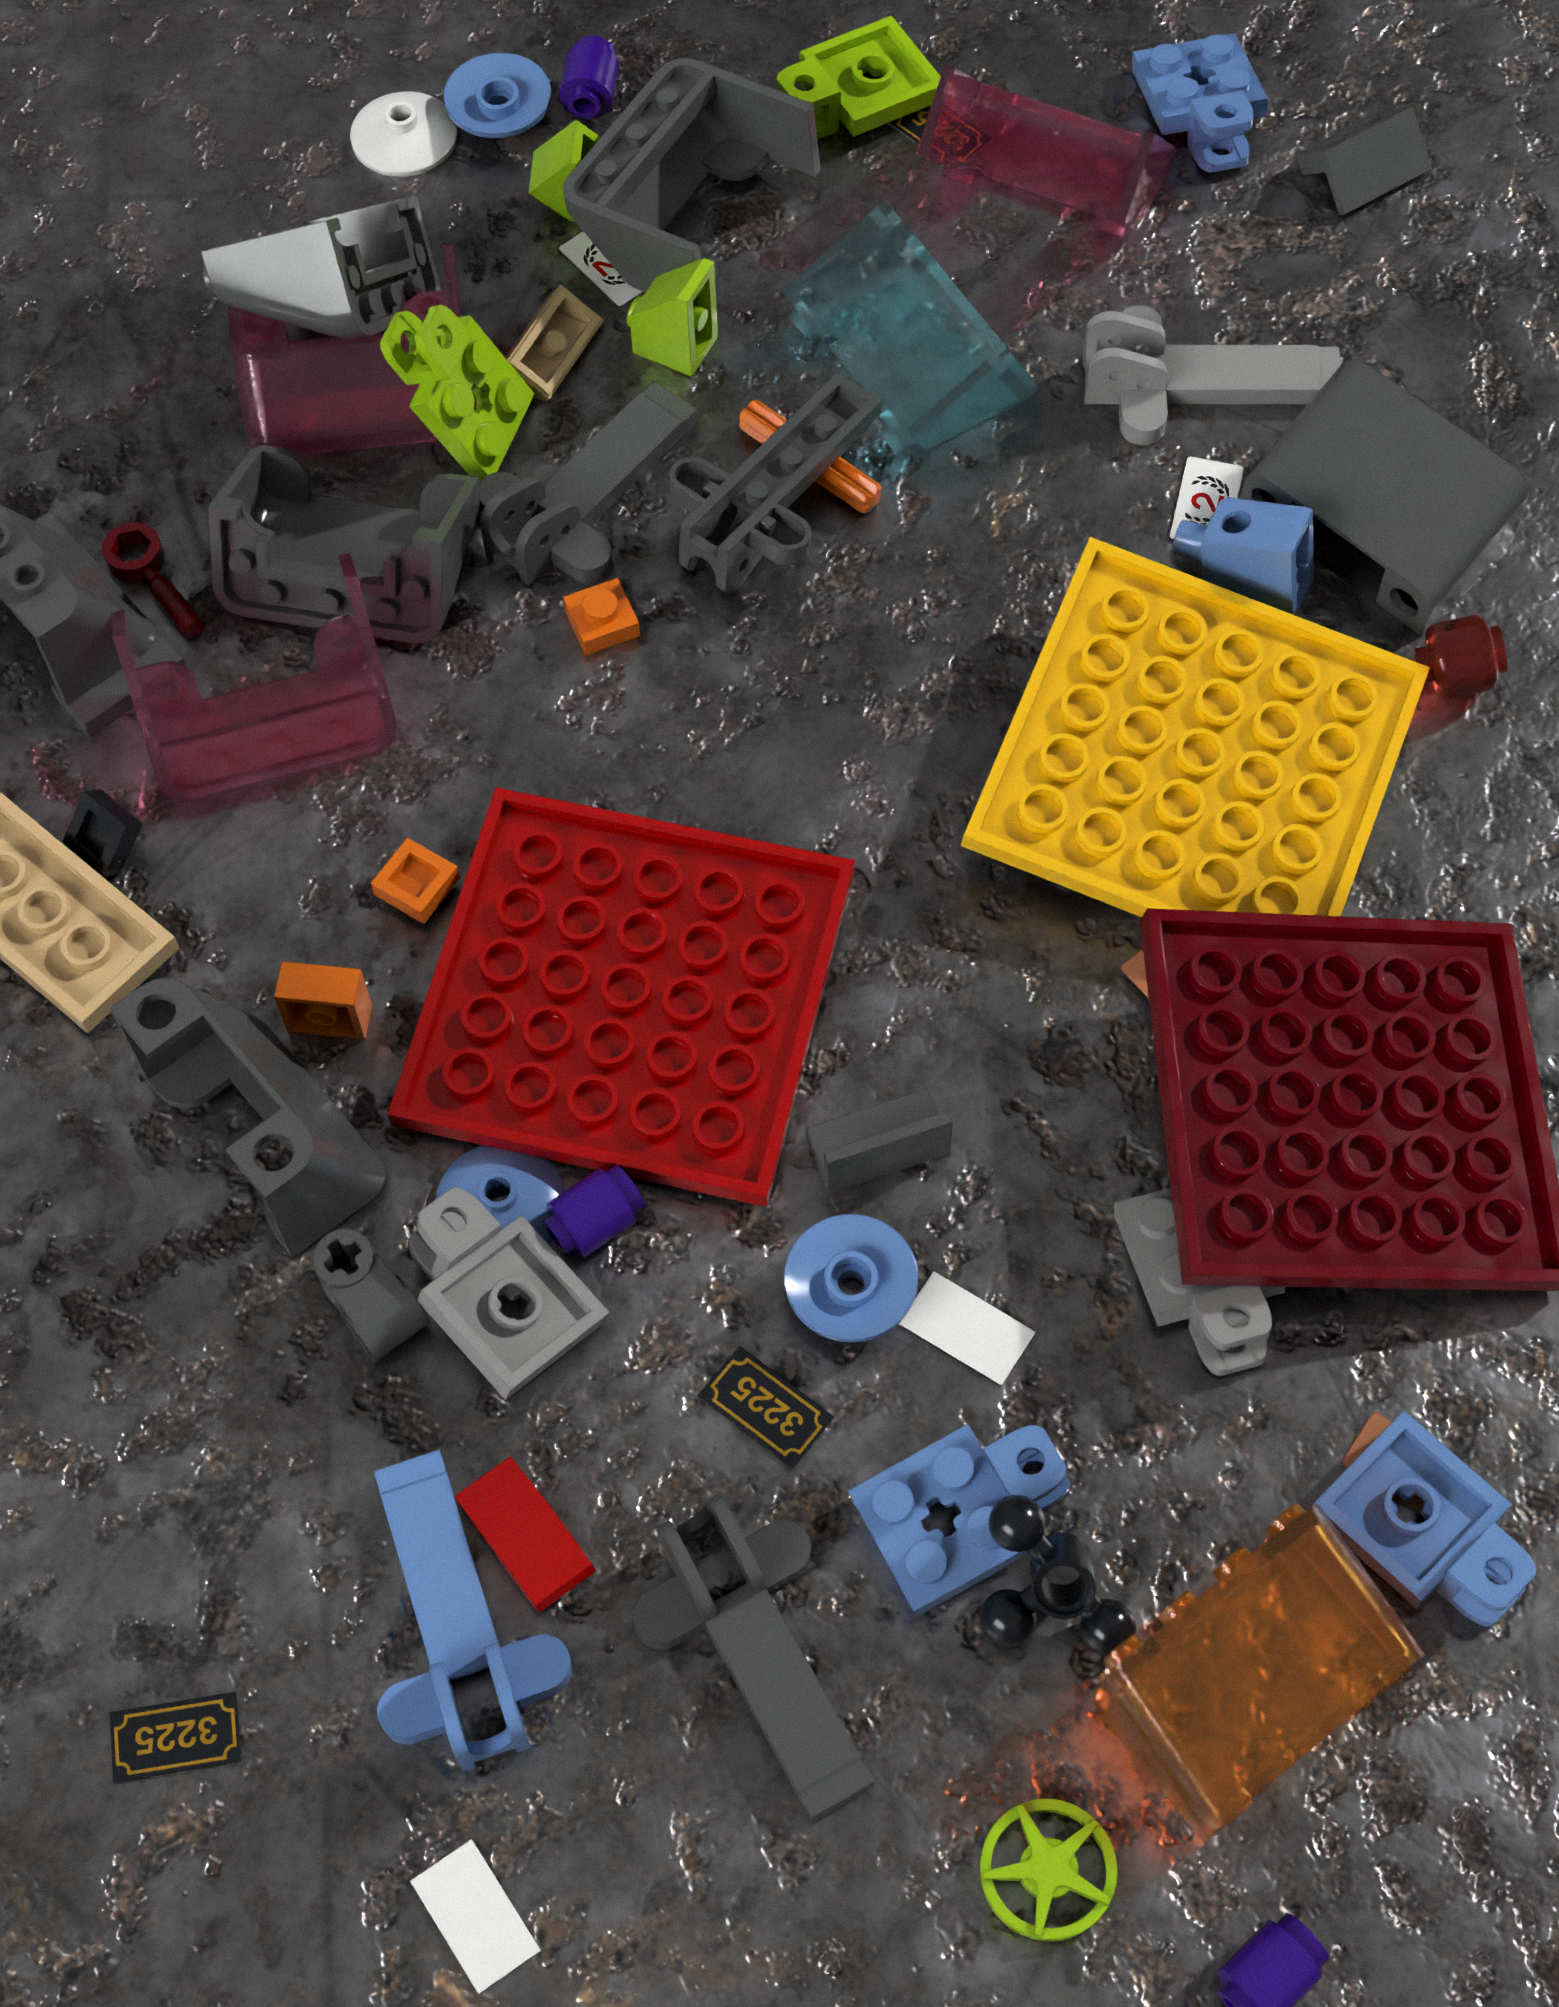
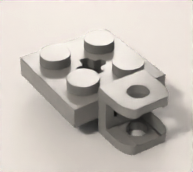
M458 1187L451 1188L419 1212L416 1220L418 1230L411 1234L408 1241V1249L415 1263L432 1282L421 1290L417 1301L505 1400L604 1324L610 1312L522 1215L498 1232L501 1226L500 1223L476 1197ZM505 1295L511 1301L519 1297L525 1299L528 1303L523 1312L525 1319L517 1320L503 1315L500 1312L502 1304L498 1297Z
M1171 1188L1115 1202L1114 1218L1157 1326L1189 1319L1188 1328L1199 1356L1208 1370L1217 1376L1262 1365L1267 1353L1266 1339L1270 1335L1272 1326L1271 1312L1266 1297L1285 1293L1286 1286L1182 1285ZM1245 1345L1244 1350L1238 1354L1225 1352L1229 1348Z

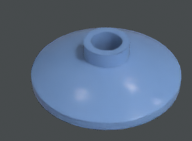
M489 53L466 61L450 75L444 88V103L450 119L462 130L486 138L510 137L529 130L545 116L552 97L550 81L543 69L532 60L511 53Z
M481 1145L460 1156L443 1175L437 1189L436 1199L453 1187L462 1188L476 1197L500 1223L501 1226L498 1232L522 1215L547 1244L552 1241L543 1225V1222L551 1217L546 1204L563 1193L565 1188L559 1172L550 1160ZM496 1187H506L510 1190L508 1197L499 1202L489 1200L487 1194Z
M837 1215L817 1222L796 1240L788 1254L785 1265V1291L794 1313L812 1331L835 1341L863 1342L888 1333L908 1314L917 1293L918 1268L910 1246L890 1225L865 1215ZM854 1278L862 1283L863 1289L858 1294L847 1295L838 1286L843 1280Z

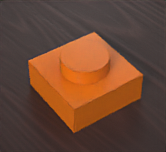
M618 578L563 597L564 610L585 656L640 637L638 619Z
M407 837L372 880L371 887L376 897L425 924L460 880L458 866Z

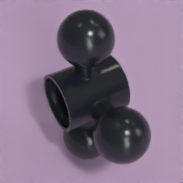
M1009 1495L999 1500L989 1515L988 1525L990 1534L994 1541L1003 1549L1011 1552L1025 1551L1029 1555L1031 1584L1021 1592L1013 1589L996 1591L985 1600L980 1612V1623L985 1635L991 1641L1001 1646L1019 1645L1026 1641L1033 1633L1036 1625V1612L1040 1609L1046 1615L1056 1619H1071L1081 1615V1637L1086 1646L1099 1655L1115 1656L1126 1651L1131 1646L1136 1635L1134 1615L1122 1602L1115 1599H1099L1095 1594L1093 1556L1088 1545L1081 1538L1070 1533L1059 1532L1044 1536L1045 1517L1043 1511L1031 1498L1024 1495ZM1068 1566L1077 1570L1080 1576L1072 1583L1059 1585L1050 1582L1045 1577V1574L1052 1568Z

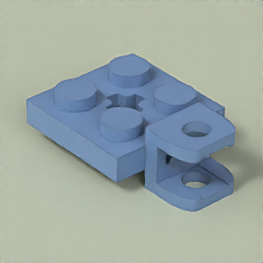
M1235 33L1211 35L1204 39L1177 44H1161L1154 48L1132 52L1131 70L1162 135L1188 131L1187 145L1198 166L1206 172L1212 173L1234 169L1248 164L1250 149L1244 132L1252 128L1254 118L1266 116L1268 97ZM1225 149L1230 153L1227 155H1217L1213 151Z
M1405 1411L1313 1503L1310 1513L1416 1609L1437 1588L1436 1591L1469 1620L1484 1627H1492L1522 1596L1525 1587L1536 1575V1566L1530 1555L1497 1525L1507 1514L1512 1504ZM1398 1495L1408 1501L1415 1495L1420 1497L1425 1502L1421 1514L1426 1521L1417 1524L1412 1520L1407 1523L1400 1520L1395 1515L1398 1508L1391 1501L1392 1498ZM1488 1578L1494 1580L1497 1584L1492 1583Z
M969 1424L848 1490V1493L913 1612L918 1617L1028 1555L1025 1551L1011 1552L1005 1550L992 1538L988 1520L992 1508L999 1500L1009 1495H1024L1034 1500L1042 1511H1045L1058 1503L1067 1494L1070 1488V1481L1067 1476L1066 1465L1043 1427L1033 1425L1017 1429L982 1449ZM1036 1463L1044 1466L1037 1474L1028 1475L1023 1473V1470L1030 1464ZM941 1503L945 1508L955 1505L960 1509L961 1514L953 1520L956 1531L952 1535L944 1537L939 1529H933L929 1532L924 1529L923 1523L931 1517L929 1511L931 1506Z

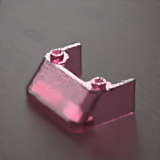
M945 65L916 154L944 165L941 176L972 186L975 176L1095 216L1094 228L1124 238L1127 227L1139 230L1170 170L1177 148L1155 133L1145 130L1142 136L979 82L962 71Z
M454 244L442 245L446 290L417 294L405 304L402 311L412 312L422 322L428 313V308L436 305L448 307L457 317L465 316ZM228 306L229 339L243 425L251 448L254 444L280 447L293 451L299 456L439 441L409 407L420 384L407 386L388 364L381 351L380 341L385 332L354 340L331 337L289 342L286 323ZM402 333L401 346L408 353L409 340L406 334Z
M350 553L339 555L338 558L353 613L332 618L318 629L313 646L319 670L202 699L197 680L186 666L173 661H162L142 666L125 609L113 612V640L157 783L167 797L180 803H195L376 756L390 747L397 732L396 718Z

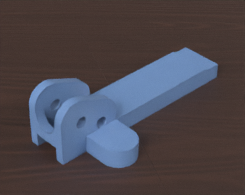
M440 1449L374 1471L430 1663V1672L395 1683L385 1690L377 1706V1717L381 1727L389 1738L400 1744H414L447 1733L454 1756L463 1772L475 1768V1762L514 1748H516L517 1753L531 1748L519 1707L556 1695L566 1687L572 1675V1662L566 1646L554 1636L540 1634L500 1647ZM490 1668L507 1728L491 1738L471 1742L468 1740L451 1681Z

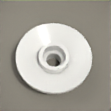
M410 91L390 93L371 101L357 114L350 131L352 149L358 160L370 170L391 177L416 176L438 167L451 155L458 138L457 125L450 119L445 104L442 101L424 93Z

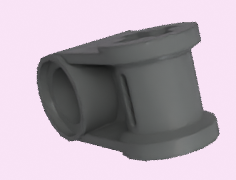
M336 1229L326 1234L317 1243L313 1252V1266L320 1279L322 1288L326 1296L339 1311L354 1338L372 1361L377 1362L430 1323L428 1315L409 1287L398 1275H394L368 1239L360 1232L351 1229ZM346 1261L350 1266H357L358 1269L348 1275L341 1268L336 1269V1266Z

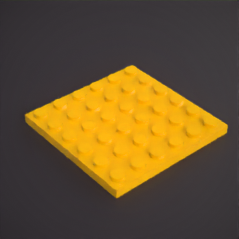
M1089 537L960 846L1139 917L1143 916L1147 908L1341 916L1430 667Z

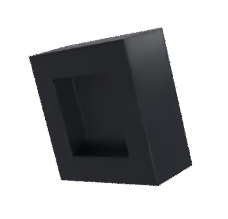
M102 789L84 791L62 842L103 877L121 874L143 824Z

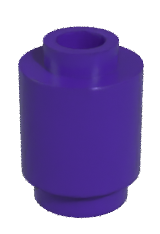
M585 36L580 38L569 49L563 71L559 99L563 107L573 115L592 119L601 117L610 110L619 70V60L610 42L598 36Z
M615 1165L606 1172L600 1168L548 1202L546 1206L551 1217L545 1220L543 1225L552 1241L564 1255L574 1250L581 1258H585L635 1224V1215L646 1207L641 1194L632 1180L621 1167Z
M1286 1913L1277 1923L1271 1920L1266 1921L1217 1970L1224 1984L1218 1991V1995L1226 2007H1293L1322 1978L1319 1969L1329 1960V1955L1317 1937L1300 1920Z

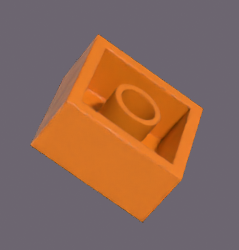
M281 962L274 998L288 1033L358 1040L366 1039L372 1003L361 969Z

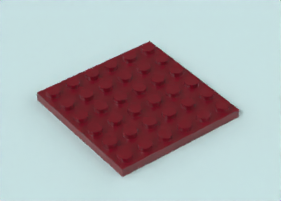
M1146 909L1140 919L1182 1285L1559 1291V1182L1511 923Z

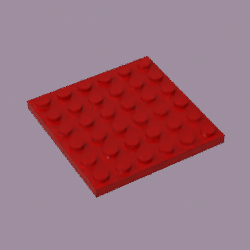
M495 787L387 1114L390 1124L396 1127L514 1151L597 1170L600 1168L604 1172L618 1165L631 1178L767 1207L853 881L855 860Z

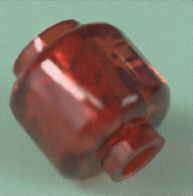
M1470 615L1433 623L1426 629L1425 646L1414 648L1415 661L1430 667L1425 683L1432 682L1435 692L1444 699H1453L1490 691L1497 685L1499 673L1508 671L1501 629L1499 625L1489 626L1488 621L1480 615Z

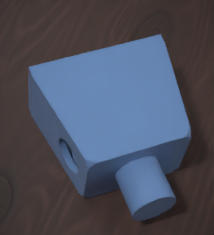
M1227 497L1219 501L1208 526L1187 520L1180 522L1173 541V553L1201 561L1204 581L1298 616L1314 582L1313 509Z

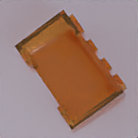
M1297 1502L1286 1509L1267 1527L1266 1532L1269 1536L1258 1546L1253 1554L1245 1546L1233 1552L1213 1571V1576L1218 1580L1216 1584L1200 1597H1197L1192 1590H1188L1180 1595L1158 1616V1619L1164 1626L1144 1642H1142L1137 1634L1130 1636L1105 1658L1103 1663L1107 1668L1097 1678L1101 1685L1094 1701L1093 1709L1205 1844L1210 1842L1262 1797L1268 1786L1362 1706L1365 1710L1415 1669L1426 1655L1319 1504L1305 1511Z

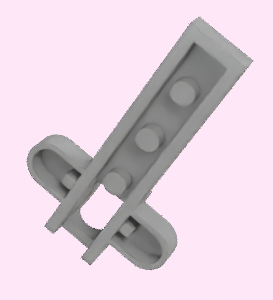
M1132 305L1121 312L1106 311L1093 316L1087 323L1083 351V368H1085L1084 404H1119V424L1123 437L1136 445H1151L1159 441L1165 433L1168 416L1167 404H1309L1340 367L1339 347H1319L1318 345H1166L1165 330L1162 327V319L1159 313L1145 305Z

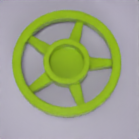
M1035 1799L1013 1807L993 1825L986 1837L981 1853L980 1880L984 1895L991 1909L1010 1929L1022 1936L1038 1941H1063L1086 1932L1103 1916L1115 1892L1117 1861L1114 1848L1107 1833L1089 1813L1074 1804L1062 1800ZM1043 1812L1056 1813L1075 1820L1083 1827L1064 1842L1055 1838H1044L1030 1815ZM1020 1820L1028 1843L1020 1863L991 1869L992 1854L997 1841L1011 1824ZM1090 1835L1097 1842L1104 1860L1105 1882L1103 1891H1100L1078 1875V1862L1075 1853ZM993 1881H1021L1024 1889L1032 1897L1036 1898L1035 1925L1021 1920L1004 1905L997 1894ZM1070 1891L1097 1902L1095 1907L1085 1917L1073 1924L1058 1928H1044L1051 1901L1065 1897Z

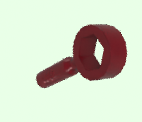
M134 522L122 524L109 532L102 544V554L111 575L119 581L126 583L147 581L150 593L186 638H194L199 635L205 627L204 622L169 578L158 573L164 564L165 553L156 531L146 524ZM144 544L148 547L144 558L123 562L119 558L124 547Z

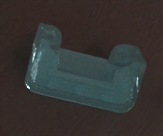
M886 199L782 290L795 307V310L788 317L804 337L810 342L818 335L832 350L859 386L883 399L882 412L879 415L886 424L878 432L899 457L909 451L913 457L918 458L1024 404L1041 389Z

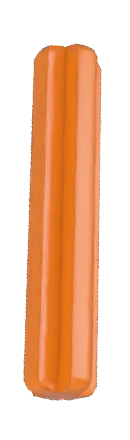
M752 400L739 414L740 429L761 444L787 421V419L759 400ZM839 457L815 480L860 513H869L882 497L881 485L842 457Z

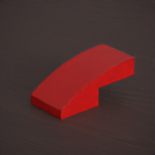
M511 1456L454 1496L462 1512L491 1547L504 1570L538 1613L596 1572L578 1543Z

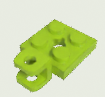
M892 15L800 51L799 62L783 69L777 75L776 87L781 92L814 104L817 140L838 132L839 120L854 137L945 100L947 83ZM867 72H868V73H870L873 77H882V78H879V79H869V78L864 77V76H863V73H867ZM801 82V90L795 87L797 83Z
M444 305L429 307L423 322L410 311L396 312L380 341L381 351L388 364L407 386L420 384L409 407L468 475L480 478L481 482L486 476L498 471L535 393L470 315L457 317ZM402 333L406 334L409 340L408 353L401 346ZM473 392H474L475 397H476V409H475V410H474L475 399H474Z

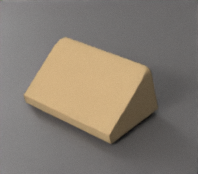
M560 284L543 302L505 358L535 393L533 397L547 403L604 319Z

